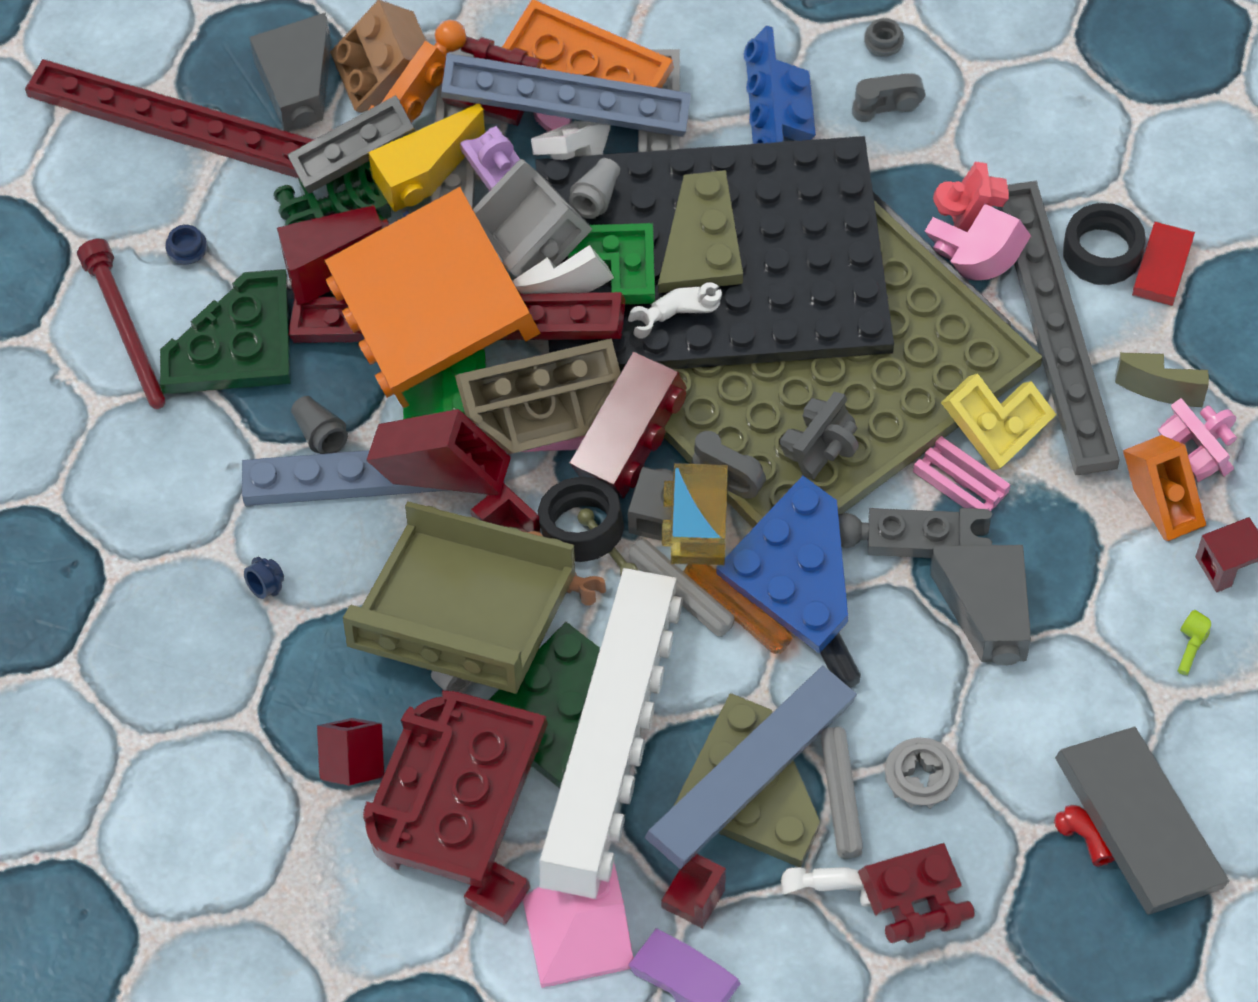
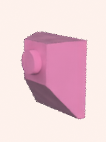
M613 863L609 882H600L596 899L540 888V886L525 895L523 904L541 988L631 969L629 964L633 960V953L615 863Z

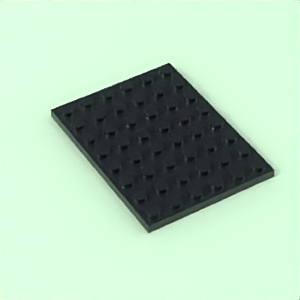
M865 136L574 156L565 160H554L553 158L535 159L536 171L568 203L572 185L595 167L600 159L608 158L618 164L621 172L616 180L606 212L592 219L582 218L588 225L653 223L655 301L669 293H658V282L684 175L726 170L743 270V284L718 286L717 290L721 289L722 297L720 305L716 310L710 313H677L663 322L657 321L653 323L650 334L645 338H637L633 332L635 327H646V324L641 320L628 321V317L634 307L642 306L649 309L651 304L625 305L621 339H612L620 372L623 371L633 352L670 369L893 353V332ZM568 256L560 264L568 260ZM611 280L589 293L612 292ZM607 339L548 340L549 353Z

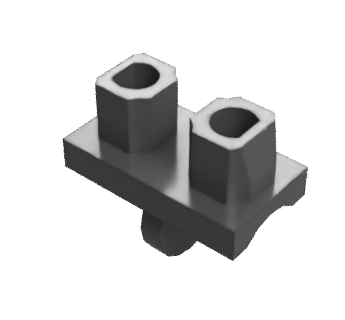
M834 392L828 401L812 398L805 406L802 415L806 426H808L806 430L802 432L796 429H788L780 439L784 455L798 462L801 472L805 477L814 480L828 460L834 461L838 454L843 457H852L859 448L858 441L853 436L858 428L855 419L846 409L845 403L847 398L845 394Z

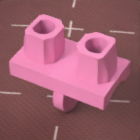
M1182 398L1173 403L1171 408L1174 415L1158 429L1159 435L1166 436L1183 444L1190 439L1197 444L1198 448L1188 455L1193 476L1197 482L1211 476L1216 471H1219L1224 477L1233 471L1234 466L1228 461L1230 458L1229 454L1216 440L1221 438L1229 446L1237 439L1230 430L1236 422V416L1232 411L1226 409L1216 413L1210 405L1206 406L1200 412V415L1206 421L1203 424Z

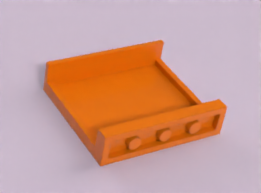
M460 187L325 260L332 274L331 277L326 279L329 288L337 301L345 299L348 308L342 310L346 321L353 333L361 330L365 339L358 342L364 356L370 365L377 362L381 369V372L375 374L381 389L387 398L395 395L403 408L409 406L402 392L519 329L525 342L541 334Z

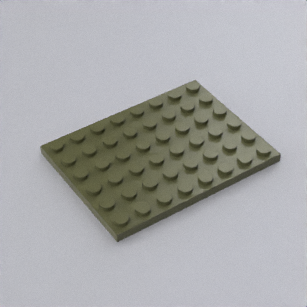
M875 201L894 340L892 354L673 369L679 373L687 387L686 399L679 412L672 414L667 422L664 438L691 465L692 457L695 453L694 443L696 436L703 431L715 432L721 438L722 445L741 455H749L760 462L766 475V482L756 497L751 499L743 498L729 491L727 494V502L752 528L803 476L798 462L784 455L780 439L788 429H796L802 432L806 430L808 426H806L802 415L805 406L812 398L828 401L834 392L845 394L847 398L845 403L846 409L855 419L858 428L853 436L858 441L859 448L852 457H843L838 454L834 461H827L814 480L806 477L837 500L839 515L846 512L912 463L930 447L932 448L938 438L941 436L945 438L959 427L941 402L968 376L979 374L994 396L999 398L1041 366L1042 356Z

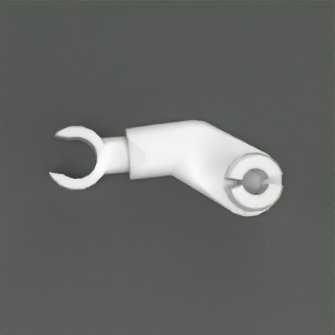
M711 282L705 283L701 287L676 288L653 302L649 309L642 306L634 307L629 314L628 321L641 320L646 324V327H635L633 334L637 338H645L650 334L653 323L657 321L663 322L677 313L713 312L720 305L721 289L717 290L718 285Z
M847 867L813 869V872L806 873L805 868H790L781 877L782 894L797 891L804 887L815 888L818 891L840 889L861 891V905L871 907L858 874L859 870Z

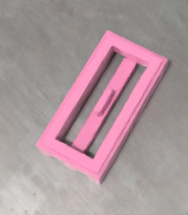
M942 436L937 439L934 448L930 447L925 452L924 458L922 460L919 459L914 464L913 472L963 508L988 509L992 511L1010 490L1008 482ZM932 464H935L944 472L954 478L953 480L957 482L959 485H961L965 489L969 488L971 491H973L981 498L986 500V502L983 504L981 501L973 497L964 489H962L954 482L946 478L944 475L939 473L937 470L932 468Z

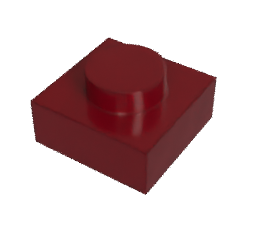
M494 861L484 888L471 885L463 897L467 905L506 925L531 886L527 878Z

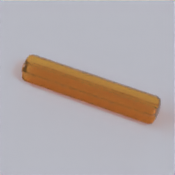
M695 557L688 563L683 572L732 613L735 618L734 620L770 652L781 654L787 649L792 641V636L781 625L717 575L716 569L703 558Z

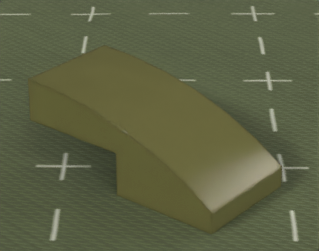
M1120 352L1115 373V383L1129 391L1156 401L1173 404L1182 398L1188 407L1202 408L1209 386L1208 370L1164 368V354Z

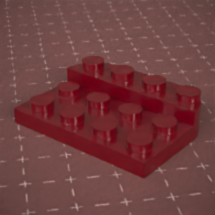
M442 691L441 697L427 700L415 709L410 706L401 718L402 733L373 802L366 801L363 819L374 854L386 865L396 870H399L401 865H405L484 888L548 723L544 715L456 691Z

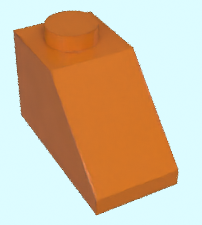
M1160 435L1123 450L1133 490L1164 540L1170 541L1206 526L1185 444Z

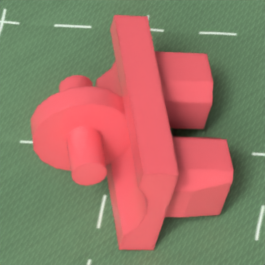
M976 161L962 182H943L939 184L933 193V200L938 208V212L944 216H952L954 227L967 233L984 204L991 207H1003L1009 198L1007 180L1005 178L989 176L987 163Z

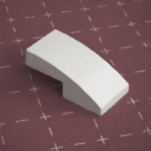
M589 245L557 267L547 257L512 282L521 294L589 293L609 282L614 277L606 263Z

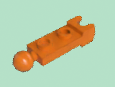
M446 20L439 24L435 31V45L424 41L382 102L396 95L411 123L417 119L436 87L443 83L447 53L458 51L464 46L467 39L464 26L455 20Z

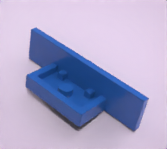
M766 25L754 38L748 41L744 49V60L746 61L747 70L746 90L749 93L750 105L749 123L752 128L753 144L784 142L783 137L795 141L812 140L816 136L810 71L776 59L773 27Z

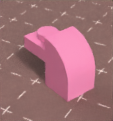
M986 204L982 207L968 233L934 217L925 230L926 234L935 244L933 247L934 251L951 260V263L964 278L970 280H988L1003 274L1016 262L1031 237L1020 219Z

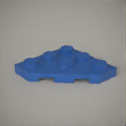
M802 476L716 567V574L819 654L848 623V608L837 500L805 476Z

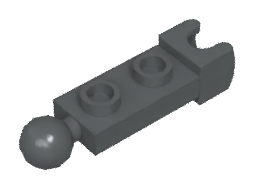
M869 508L868 523L861 522L853 514L843 513L838 515L841 547H854L860 540H868V555L931 558L933 546L992 545V541L989 538L977 537L985 536L989 533L992 512L988 509L960 508L959 512Z

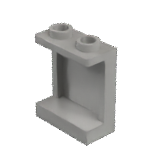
M520 159L473 208L495 251L504 260L502 263L516 277H519L547 257L557 267L592 230L553 186L523 159Z

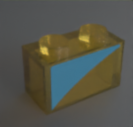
M674 463L673 481H664V507H672V520L663 519L662 546L671 547V564L725 565L728 465Z

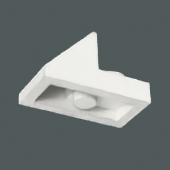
M574 121L531 138L533 155L550 154L553 160H565L574 156L602 155L611 127L601 123Z

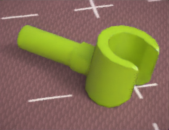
M1192 610L1180 629L1181 632L1191 638L1187 643L1177 670L1182 675L1189 674L1197 650L1208 639L1210 634L1211 620L1197 610Z

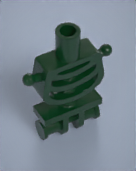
M370 161L326 184L328 196L327 198L323 197V199L319 198V201L313 192L308 194L300 178H298L302 196L295 198V191L291 185L280 186L273 193L275 200L280 204L278 209L280 217L286 220L285 226L324 217V215L326 216L327 213L331 214V212L337 214L350 211L347 209V206L354 210L375 205L379 220H388L392 216L388 201L372 178ZM359 180H360V185H359V187H358V186H355V188H354V187H353V184H354L356 181H359ZM344 184L345 190L343 192L340 191L339 194L336 193L337 188Z

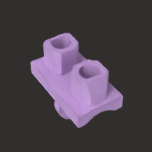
M497 126L490 128L479 138L465 140L460 143L462 153L489 191L520 160L513 150L514 147L510 140L503 136Z

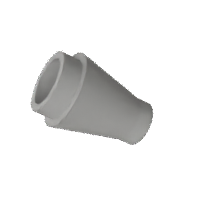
M602 158L595 167L570 188L569 204L580 216L592 219L606 212L616 180L621 172L618 164L611 159Z

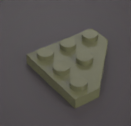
M730 693L674 806L770 716L773 711ZM794 760L718 834L801 868L819 831L820 820Z

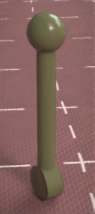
M585 508L578 513L577 519L580 524L588 526L590 530L598 526L594 521L595 515L592 510ZM615 547L609 552L610 556L620 567V577L623 568L638 570L635 564L627 563Z

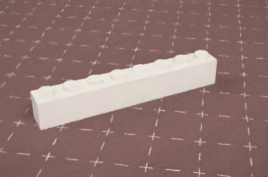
M623 568L541 854L540 888L596 899L600 882H609L614 863V853L609 852L611 841L619 843L622 836L625 815L619 813L621 804H630L635 776H630L629 774L632 765L639 767L642 761L645 739L639 738L642 729L649 730L651 727L655 705L654 702H649L651 692L660 693L664 675V667L659 666L661 657L669 658L673 642V631H668L670 623L678 624L683 598L675 596L676 577Z

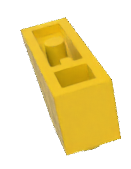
M480 103L368 152L372 178L394 212L407 206L417 205L423 199L431 196L465 158L461 151L460 143L465 140L479 138L485 134L484 114Z

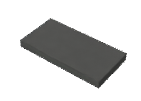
M1136 726L1060 749L1055 757L1056 761L1147 915L1225 888L1229 883L1228 877Z

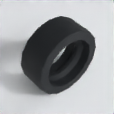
M1095 203L1084 206L1072 215L1066 227L1063 257L1068 268L1074 274L1090 283L1111 285L1125 281L1136 272L1142 260L1145 247V229L1139 218L1130 210L1114 203ZM1093 230H1108L1118 234L1127 242L1128 251L1114 258L1098 257L1090 254L1081 246L1080 237L1086 232Z
M580 476L557 483L541 498L537 511L543 537L558 539L574 545L575 562L595 560L611 552L621 540L624 530L618 494L609 484L597 478ZM581 506L596 507L607 514V517L600 525L589 531L579 533L564 531L556 527L555 524L563 513Z

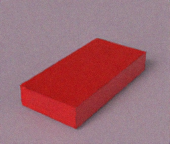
M1154 221L1132 295L1173 306L1195 232Z

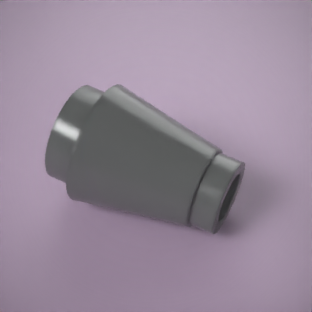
M303 396L294 402L291 413L295 417L313 452L320 454L337 453L344 447L348 439V433L346 431V424L342 419L310 396Z

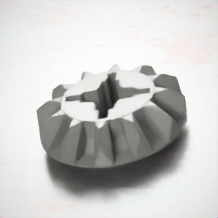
M912 738L901 742L890 752L885 764V783H888L894 798H901L911 808L915 805H926L931 809L936 803L943 800L948 801L959 780V766L954 754L942 743L929 738ZM917 759L925 772L933 771L929 775L927 787L920 783L918 777H910V775L914 774Z

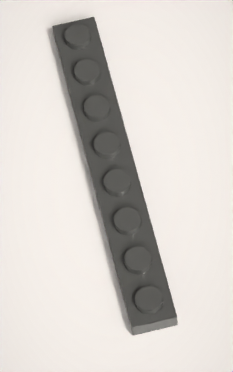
M1037 180L1007 185L1009 198L1003 207H998V210L1020 219L1031 235L1014 266L1038 349L1042 356V363L1074 474L1076 476L1118 469L1120 459Z

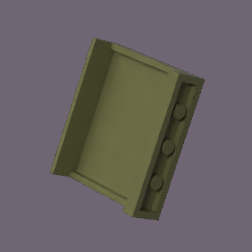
M407 501L405 505L407 525L362 607L350 604L343 616L347 647L516 694L575 576L574 545L558 539H549L523 532L516 528H508L481 521L475 517H466L439 510L433 506H424Z

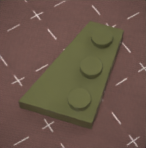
M726 170L684 175L658 282V293L671 292L676 288L701 287L709 282L715 283L718 286L743 284V270Z

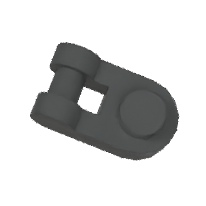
M904 73L861 80L858 82L855 90V99L852 105L853 117L858 121L868 122L877 113L896 110L908 112L916 109L926 96L922 78L917 74Z
M703 431L696 436L694 443L695 453L692 457L694 473L704 479H710L721 486L728 487V491L737 496L749 499L756 497L766 482V475L760 462L749 455H741L722 445L721 438L715 432Z

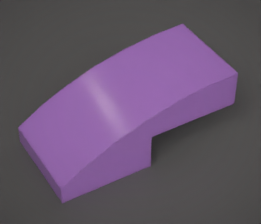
M657 928L629 964L635 976L670 992L676 1002H728L741 984L737 977L684 942Z

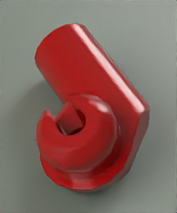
M1068 805L1065 807V811H1060L1055 815L1054 823L1060 834L1070 836L1076 832L1085 839L1094 866L1106 865L1115 860L1086 810L1079 805Z

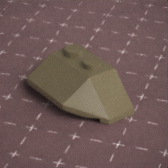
M611 338L455 375L465 415L510 455L585 436L621 372Z

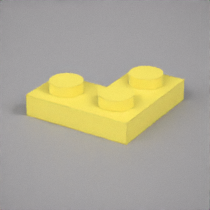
M979 374L968 376L941 402L991 470L1001 469L1057 415L1032 381L1022 383L1000 404Z

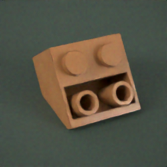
M377 0L330 51L355 111L361 113L368 111L371 105L377 106L381 104L421 45L426 41L414 11Z

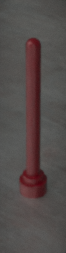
M105 239L89 240L78 248V259L83 270L96 277L149 405L153 409H161L166 402L165 396L162 393V389L111 272L114 255Z

